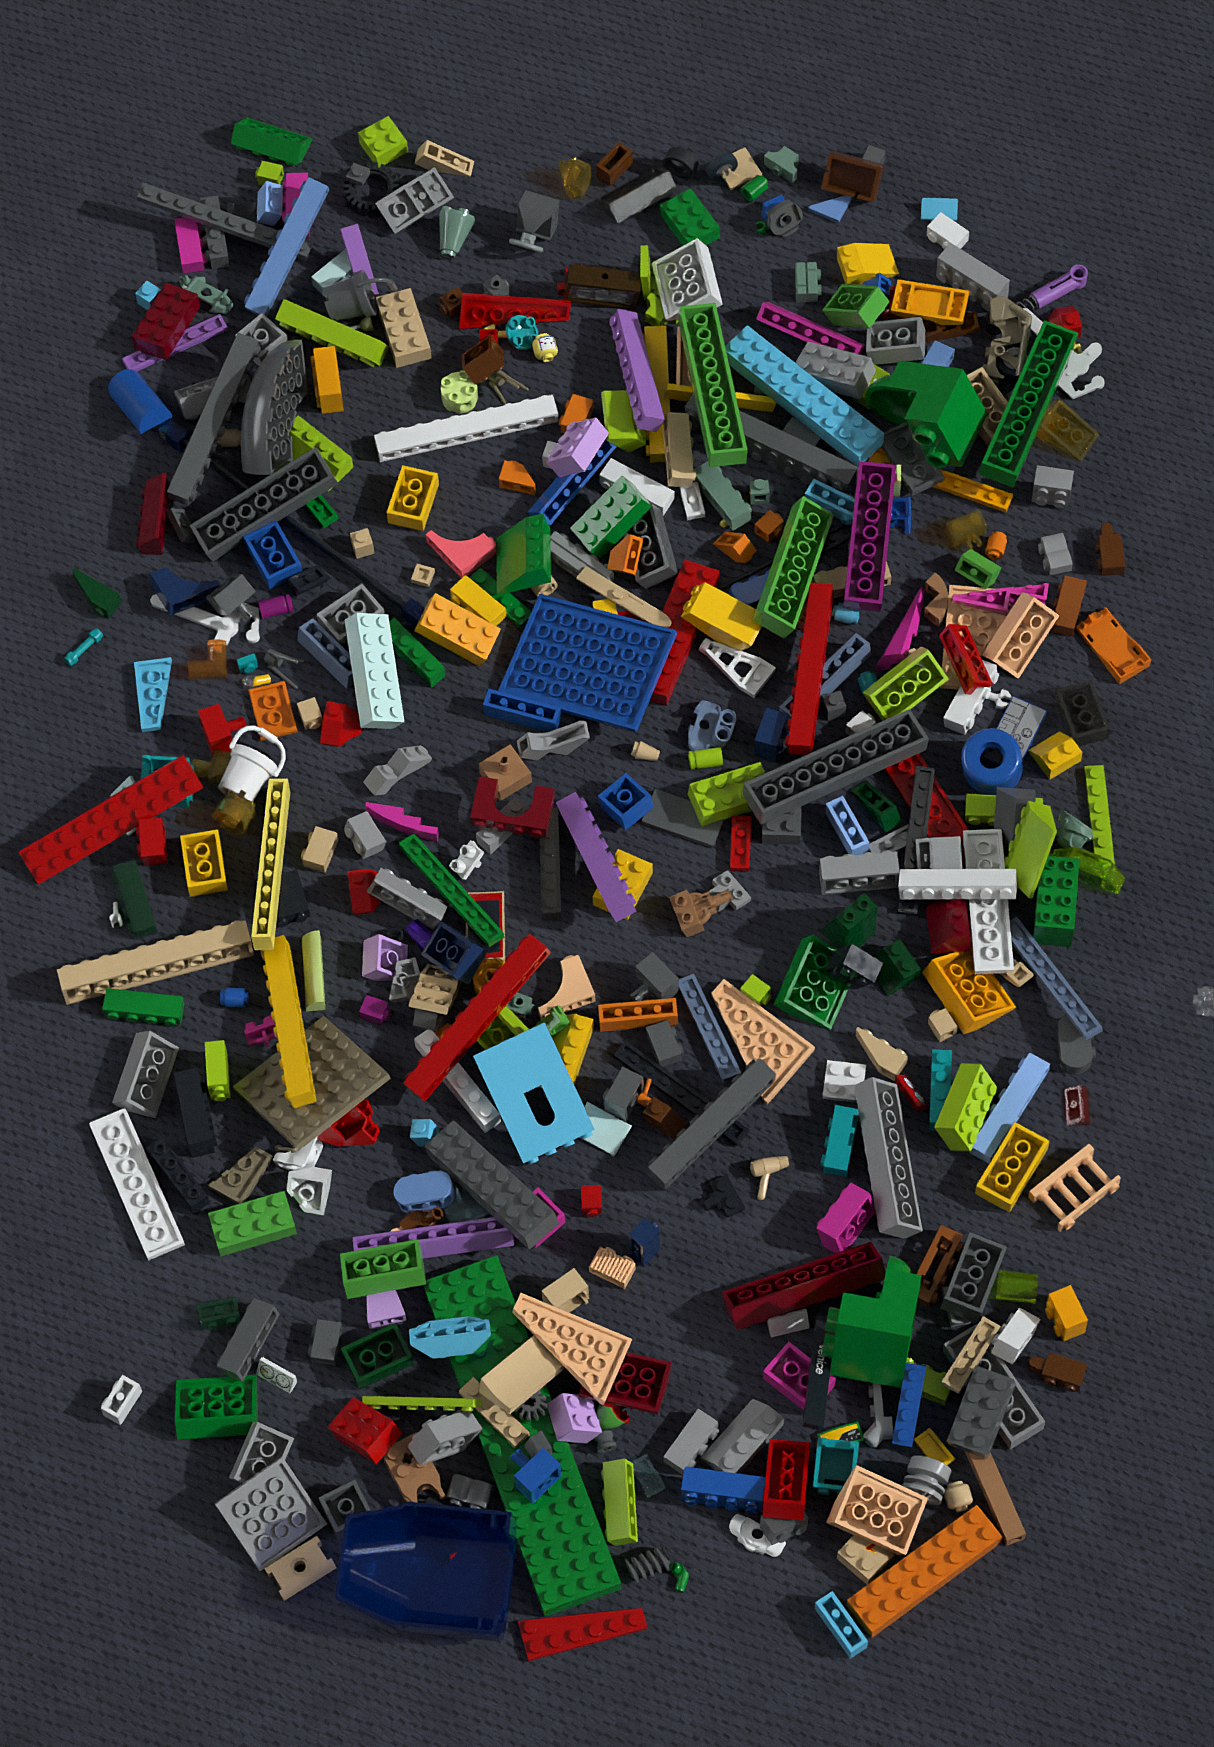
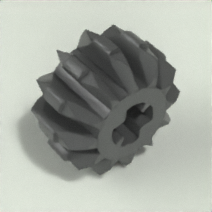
M538 1390L514 1410L515 1414L520 1413L519 1418L521 1420L527 1417V1422L531 1421V1417L538 1421V1415L544 1416L545 1411L543 1409L548 1408L547 1403H545L547 1400L546 1396H541V1390ZM530 1402L531 1404H534V1406L530 1407L529 1405H527V1403Z

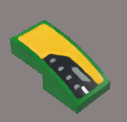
M859 1422L839 1426L818 1434L819 1438L859 1443L865 1441Z

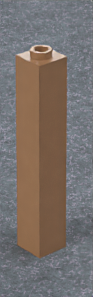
M965 1451L1005 1545L1008 1546L1025 1539L1026 1532L991 1452L988 1459Z

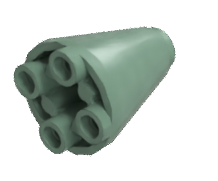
M442 206L439 213L441 256L454 259L455 255L460 251L475 222V217L469 214V210L464 208L454 210L451 207Z

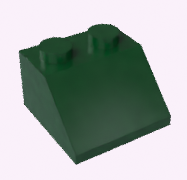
M900 939L883 948L874 957L883 962L876 981L887 997L920 978L921 968Z

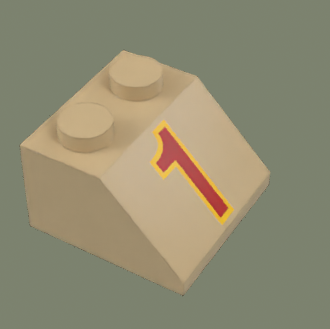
M857 1536L851 1537L837 1553V1559L867 1585L895 1556L892 1552Z

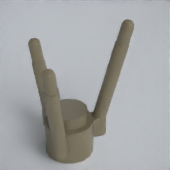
M501 370L491 373L488 377L490 380L489 385L494 389L503 404H506V401L496 385L501 386L506 381L517 389L520 387L525 391L529 390L526 386Z

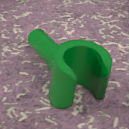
M758 221L755 224L756 228L763 227L762 229H757L760 235L770 230L763 221Z

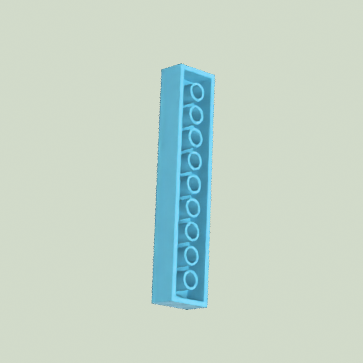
M748 325L725 346L729 365L767 396L771 397L857 467L859 461H866L883 445L884 433Z

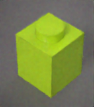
M262 161L260 167H257L255 172L258 185H263L266 181L280 185L284 176L283 165Z
M753 974L740 988L743 994L759 1006L762 1004L766 1005L771 998V987Z

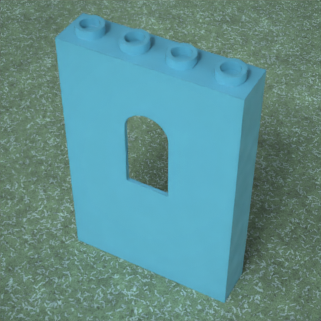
M545 1023L473 1056L523 1163L527 1162L530 1165L539 1161L538 1156L544 1153L547 1157L556 1153V1148L561 1145L566 1148L575 1144L574 1139L581 1137L583 1140L593 1135L591 1131L595 1129ZM540 1085L555 1114L554 1121L548 1126H542L537 1123L523 1094Z

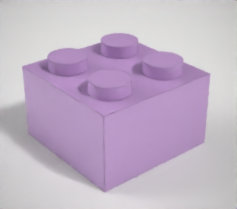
M562 1393L547 1404L557 1441L588 1443L602 1433L592 1399L579 1397V1395Z

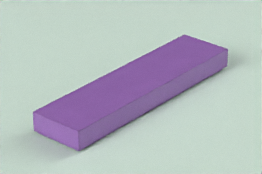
M358 224L341 228L340 232L352 273L364 270L369 279L374 278ZM371 283L374 295L379 294L376 283Z

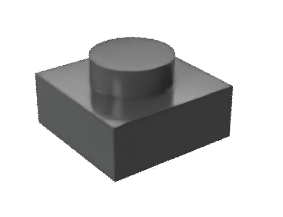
M353 163L346 176V181L363 187L370 174V169Z

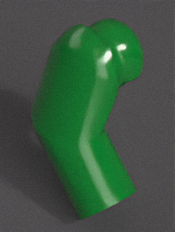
M673 1562L670 1565V1571L677 1579L675 1591L684 1593L689 1573L681 1563Z

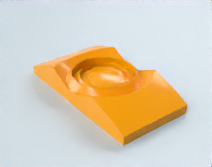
M897 280L891 313L903 318L921 317L924 320H930L940 325L963 324L969 291Z

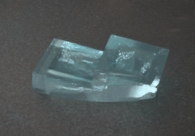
M647 1454L632 1461L634 1475L648 1498L666 1489Z

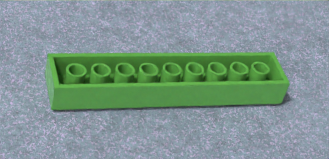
M716 303L679 306L678 322L709 467L745 464L748 450Z

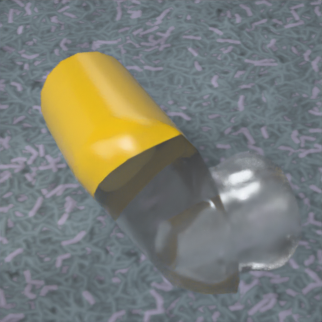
M269 674L260 676L247 675L242 679V685L246 689L271 682Z

